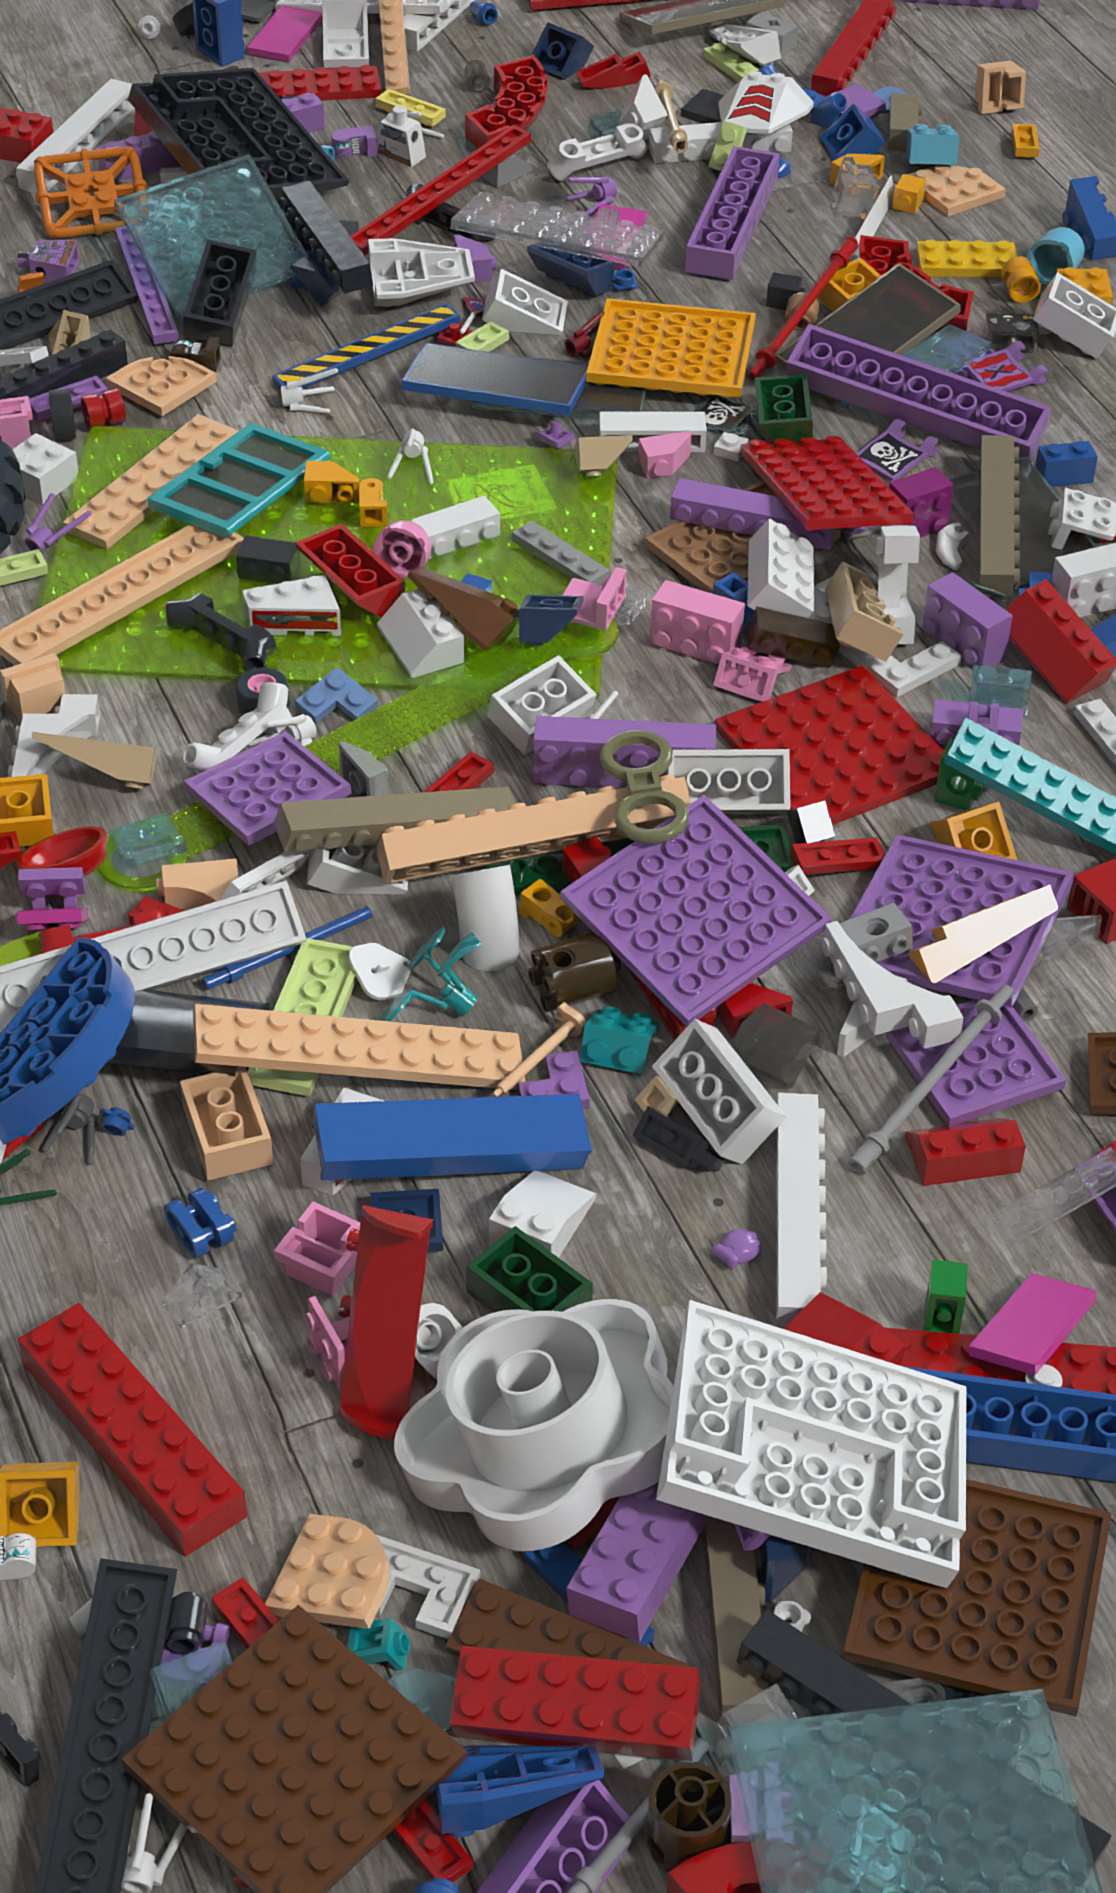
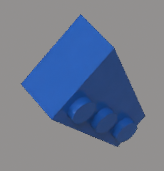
M1097 176L1070 180L1066 208L1062 214L1064 225L1078 233L1083 240L1084 252L1087 253L1091 260L1116 257V219L1112 211L1107 212L1104 205L1107 198L1105 194H1100L1097 189V184H1099Z

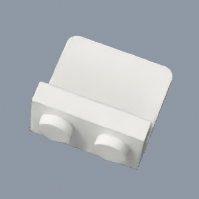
M1065 488L1059 502L1054 501L1050 517L1053 520L1048 532L1049 535H1052L1051 547L1062 550L1071 530L1106 540L1114 539L1116 534L1115 502L1107 498L1089 495L1079 490Z

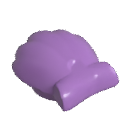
M745 1229L732 1230L725 1235L720 1244L712 1248L711 1254L722 1260L729 1269L733 1270L738 1264H745L757 1257L761 1252V1243L757 1240L755 1232L746 1231Z

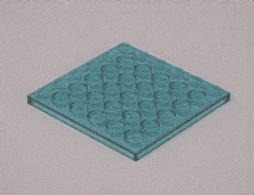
M250 154L114 200L117 212L160 290L165 295L176 319L183 317L207 239L257 250L256 272L249 293L297 277L290 267L307 255Z

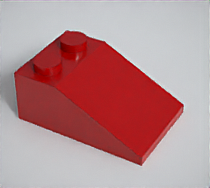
M821 1292L784 1328V1330L896 1365L902 1363L905 1344L877 1321Z

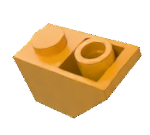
M306 461L304 477L305 503L359 504L358 477L334 461Z

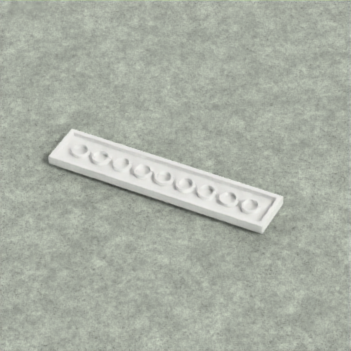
M286 880L99 936L92 940H96L103 948L108 950L130 977L134 985V991L155 989L231 964L305 943L307 939ZM71 945L0 966V1033Z

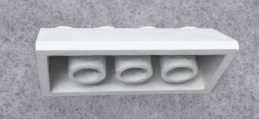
M789 749L673 750L672 763L667 769L666 775H675V778L685 776L691 803L705 795L724 814H787L789 812Z

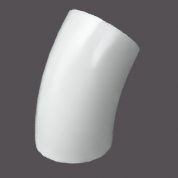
M510 865L452 875L460 941L473 932L483 944L463 955V960L472 968L482 971H499L509 967L516 961L519 955L518 918Z

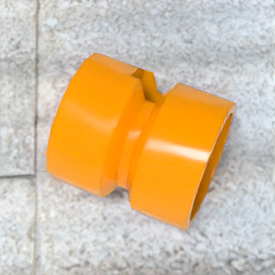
M1019 256L1009 259L1003 265L1001 276L1010 297L1015 302L1027 303L1038 296L1041 284L1031 261Z

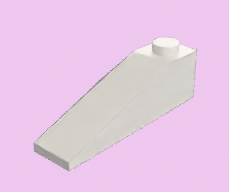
M728 24L708 30L711 37L725 44L750 63L760 64V67L773 64V61L781 58L777 31Z

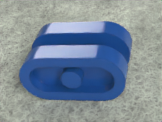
M199 1188L189 1193L188 1200L190 1205L184 1206L179 1199L164 1205V1213L169 1226L194 1259L209 1253L208 1241L213 1240L218 1247H222L234 1240L233 1233L237 1231L234 1220L228 1213L224 1214L221 1211L219 1202L212 1191L207 1192L204 1188ZM195 1217H196V1219L199 1221V1223L202 1225L203 1229H201V1227L199 1226V1224L196 1222V1220L194 1219Z

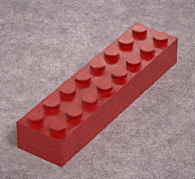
M80 1303L75 1304L18 1338L23 1366L185 1557L247 1517L245 1491Z

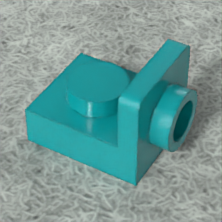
M390 1617L374 1620L370 1629L350 1627L347 1647L367 1665L388 1661L396 1671L404 1670L406 1667L407 1654L410 1652V1639L408 1634Z

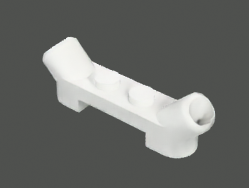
M630 123L617 126L614 134L578 143L576 138L564 141L559 145L558 153L547 162V168L556 180L564 181L576 170L621 157L629 156L632 159L638 160L645 155L647 150L646 143L642 139L643 131L639 126Z
M273 682L263 683L260 686L258 705L254 711L241 716L238 720L239 723L233 728L222 732L218 736L219 740L213 745L209 746L194 742L185 748L183 761L186 767L203 772L234 757L261 733L281 732L288 725L266 727V722L293 718L286 706L289 691L287 686Z

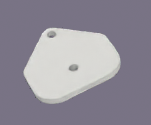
M377 943L355 946L348 954V962L362 989L369 997L376 1000H385L401 995L411 972L409 967L411 961Z

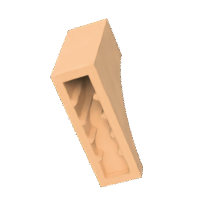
M237 859L162 865L163 878L157 879L158 897H164L165 903L183 910L219 901L230 883L239 878Z

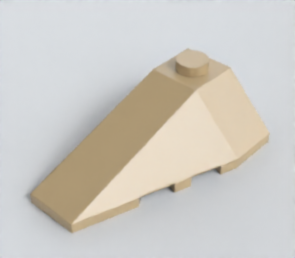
M32 732L33 739L116 779L126 781L125 787L143 789L144 784H151L158 751L153 747Z

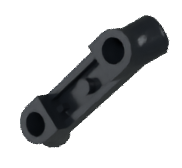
M413 184L409 186L406 191V197L423 187V185ZM446 202L441 203L414 222L419 225L426 221L455 235H461L477 242L494 240L497 235L496 219L493 215L476 216Z
M195 593L187 600H172L166 603L167 626L170 629L191 628L205 638H209L223 646L226 650H230L240 656L242 668L245 672L255 668H267V657L277 649L275 639L266 629L257 624H253L248 629L214 611L213 599L202 593Z

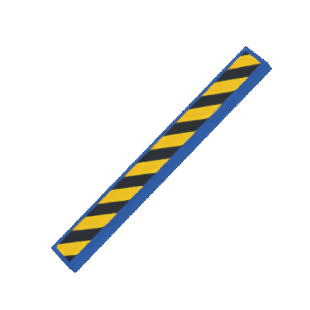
M445 303L272 375L273 383L281 390V386H287V382L298 381L334 368L338 369L336 374H339L449 328V325L452 323H460V315ZM336 374L330 375V376H328V377H325V378H322V379H319V380H316V381H313V382H310V383H307V384H304V385H301V386H298V387H302V389H303V388L308 387V386H310V385H313V384H315V383H317V382H320V381H322V380H324V379H327V378H329V377H332V376H334V375H336Z

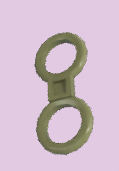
M630 730L616 734L608 739L600 750V763L605 772L615 779L627 782L630 795L623 799L615 809L614 822L620 833L633 841L644 844H656L672 840L684 831L689 823V809L682 799L673 793L662 790L659 776L666 772L672 763L673 750L667 740L658 734L645 730ZM631 744L651 746L660 754L656 762L642 768L624 767L613 759V755L617 750ZM645 804L667 806L676 815L672 823L658 829L637 827L627 818L632 810Z

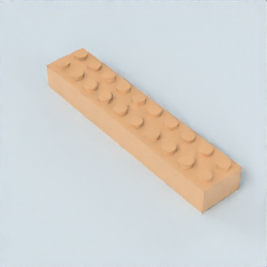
M675 775L659 777L663 791L673 793L682 799L686 806L691 804L685 776L675 778ZM606 786L598 789L597 793L586 795L584 791L569 794L567 796L568 799L557 801L555 797H548L537 801L536 805L526 806L525 803H516L508 806L507 810L495 812V809H485L477 812V816L465 818L464 814H458L448 817L446 822L436 824L434 820H426L417 823L415 828L404 829L403 826L388 828L385 830V833L381 834L376 848L384 885L562 851L563 847L595 836L598 837L601 843L625 839L627 837L620 833L614 818L615 809L623 799L630 795L628 786L621 789H616L615 786ZM645 804L632 810L627 818L637 827L654 829L675 815V813L664 805Z

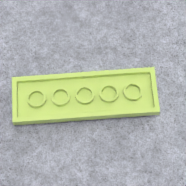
M306 938V942L300 946L273 1011L342 1017L357 981V977L348 962V954L353 947ZM249 1067L248 1075L253 1086L311 1096L319 1073L254 1067Z

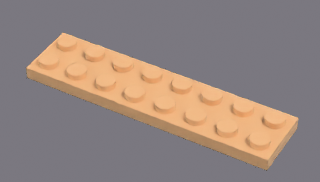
M197 414L63 521V527L87 511H91L92 515L68 533L108 550L155 511L148 508L147 498L229 439L238 430ZM176 491L174 494L168 497V499L174 496L178 491Z

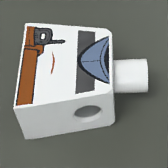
M405 106L393 107V113L381 120L379 124L377 154L413 167L426 158L421 124L419 121L407 117V108Z

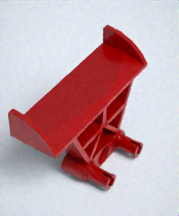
M364 1205L361 1213L360 1230L351 1228L347 1241L351 1242V1244H346L347 1251L357 1252L352 1297L345 1294L341 1299L339 1307L344 1308L339 1310L340 1317H350L339 1413L354 1427L371 1435L394 1441L399 1424L409 1409L430 1229L433 1227V1219Z

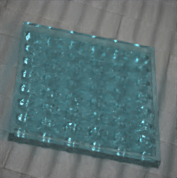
M1043 1689L730 1726L728 1729V1740L762 1893H1103Z

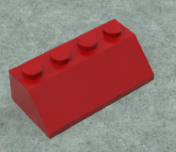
M343 524L295 542V547L358 606L381 618L401 594L405 593V580Z
M1047 579L1025 590L1005 609L1013 615L1009 639L1065 704L1106 683L1115 670L1116 658Z

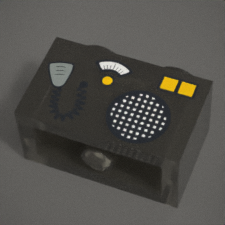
M986 313L983 333L984 343L997 352L1008 348L1016 341H1021L1026 346L1024 350H1021L1022 353H1036L1039 327L1037 322L1033 320L1034 315Z

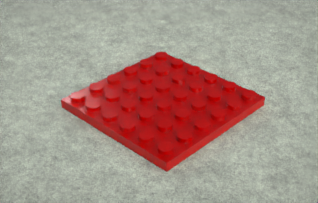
M863 665L715 719L716 730L733 749H789V811L825 801L832 825L937 785L940 760L944 750Z

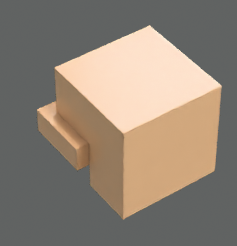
M1011 60L978 64L975 101L979 103L978 112L981 114L1003 112V107L1007 110L1024 108L1026 71Z
M55 653L0 670L3 693L20 723L22 722L23 713L55 714V707L60 706L62 694H65L60 661Z

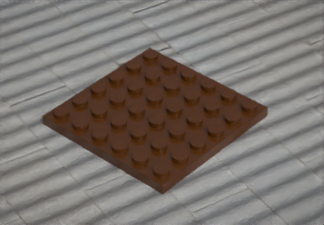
M966 1479V1531L959 1540V1572L948 1588H944L864 1563L842 1659L1076 1717L1079 1709L1112 1513Z
M297 1605L125 1755L121 1761L122 1767L256 1893H327L436 1790L439 1784H442L467 1760V1751L300 1605Z

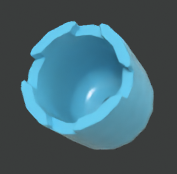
M1057 227L1045 233L1033 244L1027 253V259L1031 261L1038 279L1041 280L1040 283L1048 286L1056 275L1057 269L1068 267L1077 269L1083 260L1085 247L1078 233L1070 228Z

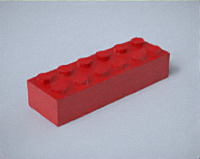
M461 1646L450 1725L456 1738L535 1746H595L597 1752L693 1761L701 1680L698 1668Z

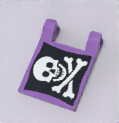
M896 418L885 432L856 454L873 472L889 481H894L927 456L936 455L938 448L935 447V444L939 440L933 436H928L920 448L902 438L906 432L902 427L906 425V422Z

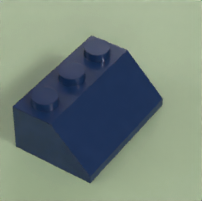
M558 237L527 246V252L537 270L546 273L547 277L565 281L566 285L570 287H579L586 290L585 292L591 296H599L601 293L611 290L615 261Z

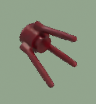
M600 311L584 326L573 332L572 336L565 339L564 346L570 356L576 357L581 354L583 358H586L592 354L593 348L589 349L591 340L588 335L599 328L600 323L597 321L605 314L604 311Z

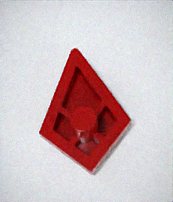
M461 322L452 323L449 325V328L442 330L438 335V342L456 347V342L472 333V331L467 328L465 333L461 334L460 329L463 324Z

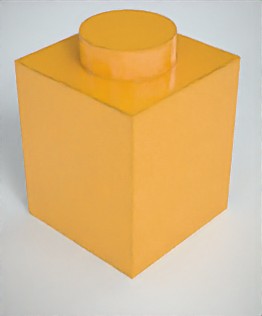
M903 174L894 188L892 209L915 214L924 200L926 179Z

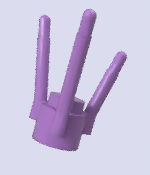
M608 176L601 178L570 177L568 179L569 182L596 183L592 190L567 196L568 201L592 195L596 200L599 199L601 201L581 214V218H585L597 211L600 204L613 203V198L617 195L616 184Z
M50 493L33 523L26 529L29 536L25 539V543L31 551L39 549L42 554L56 540L90 517L92 512L87 511L55 534L45 526L38 528L40 521L55 497L54 493Z

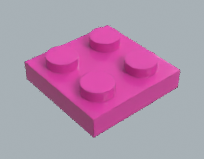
M88 907L17 911V924H26V930L49 928V923H58V927L70 925V928L81 927V922L88 920Z

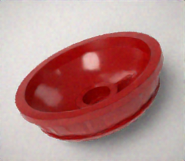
M96 826L66 830L49 836L29 847L18 858L17 864L19 869L82 867L85 877L94 872L104 862L107 855L106 842L108 836L103 828Z

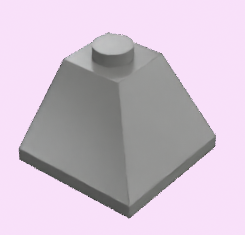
M512 154L480 177L496 188H499L531 172L533 167L515 154Z
M345 741L339 743L340 776L350 784L352 792L348 797L386 795L389 773L385 764L379 762L372 753Z

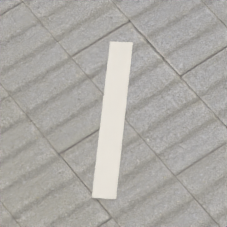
M892 175L889 177L855 237L858 241L857 245L860 242V235L873 237L892 204L894 197ZM859 247L849 258L850 262L860 258Z

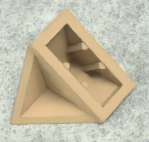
M63 310L61 318L46 336L51 355L74 346L80 341L91 338L89 317L87 315Z

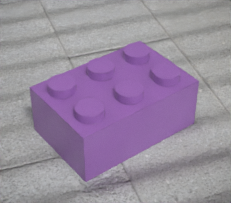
M952 572L928 585L922 630L937 641H944L961 654L964 661L982 673L1006 660L1013 615Z

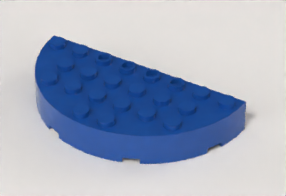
M78 937L0 1033V1140L3 1145L20 1136L26 1137L33 1133L38 1125L65 1106L83 1088L93 1084L99 1070L116 1054V1047L121 1041L133 1013L135 1004L134 985L130 977L108 950L103 948L96 940Z

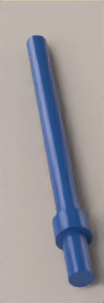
M366 906L305 933V936L309 939L322 940L372 918V911ZM301 944L225 966L223 970L202 978L203 986L206 990H209L227 981L233 983L242 979L243 974L299 950Z

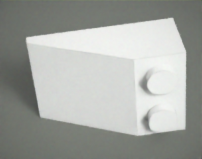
M501 269L488 289L482 320L487 323L492 321L511 332L561 335L568 301Z
M378 844L336 847L333 849H312L313 851L309 856L307 884L335 894H406L408 891V880L384 885L376 851Z
M533 1171L504 1195L489 1218V1246L516 1226L559 1258L595 1201L596 1193L543 1172Z

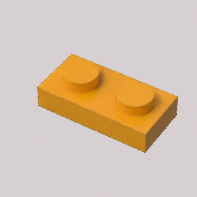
M1012 124L1011 134L1015 157H1039L1040 148L1036 124Z

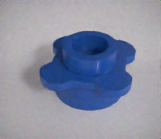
M629 269L616 271L612 280L615 283L614 289L620 291L636 289L638 283L635 282V273Z
M112 1107L110 1110L100 1109L99 1114L103 1116L100 1127L104 1131L116 1136H125L127 1130L134 1129L135 1125L130 1122L132 1118L127 1111L117 1107Z

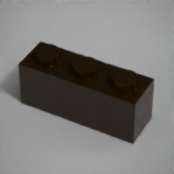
M756 606L747 626L749 650L830 668L840 648V643L836 639L832 623Z

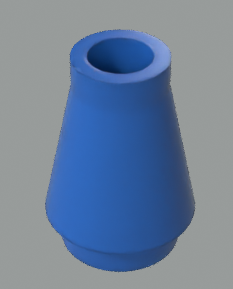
M478 1L471 2L469 11L474 14L481 24L490 25L497 20L498 11L494 4Z

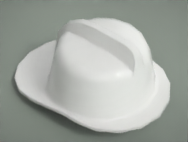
M428 1303L421 1305L415 1358L437 1380V1366L442 1351L450 1339L463 1327L443 1305Z

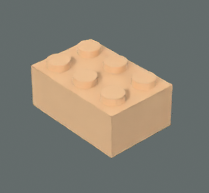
M239 1066L236 1076L211 1073L180 1081L183 1110L207 1181L273 1165L271 1136L246 1067Z

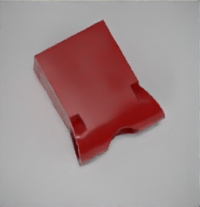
M1116 858L1074 875L1066 906L1105 944L1116 940Z

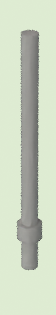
M697 1738L694 1744L693 1761L678 1760L676 1764L680 1762H699L709 1750L708 1743L702 1738ZM649 1796L590 1866L581 1868L572 1879L573 1886L567 1893H595L602 1884V1876L647 1824Z

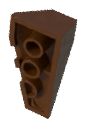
M422 567L410 571L407 575L428 598L438 600L441 603L440 611L445 616H453L459 622L456 627L484 651L506 641L519 622L518 606L508 598H503Z

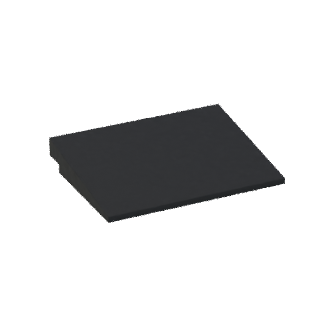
M254 67L154 74L153 82L136 83L131 86L128 97L130 104L222 217L279 203L280 198H283L282 188L307 181L311 182L318 193L348 186L349 179Z

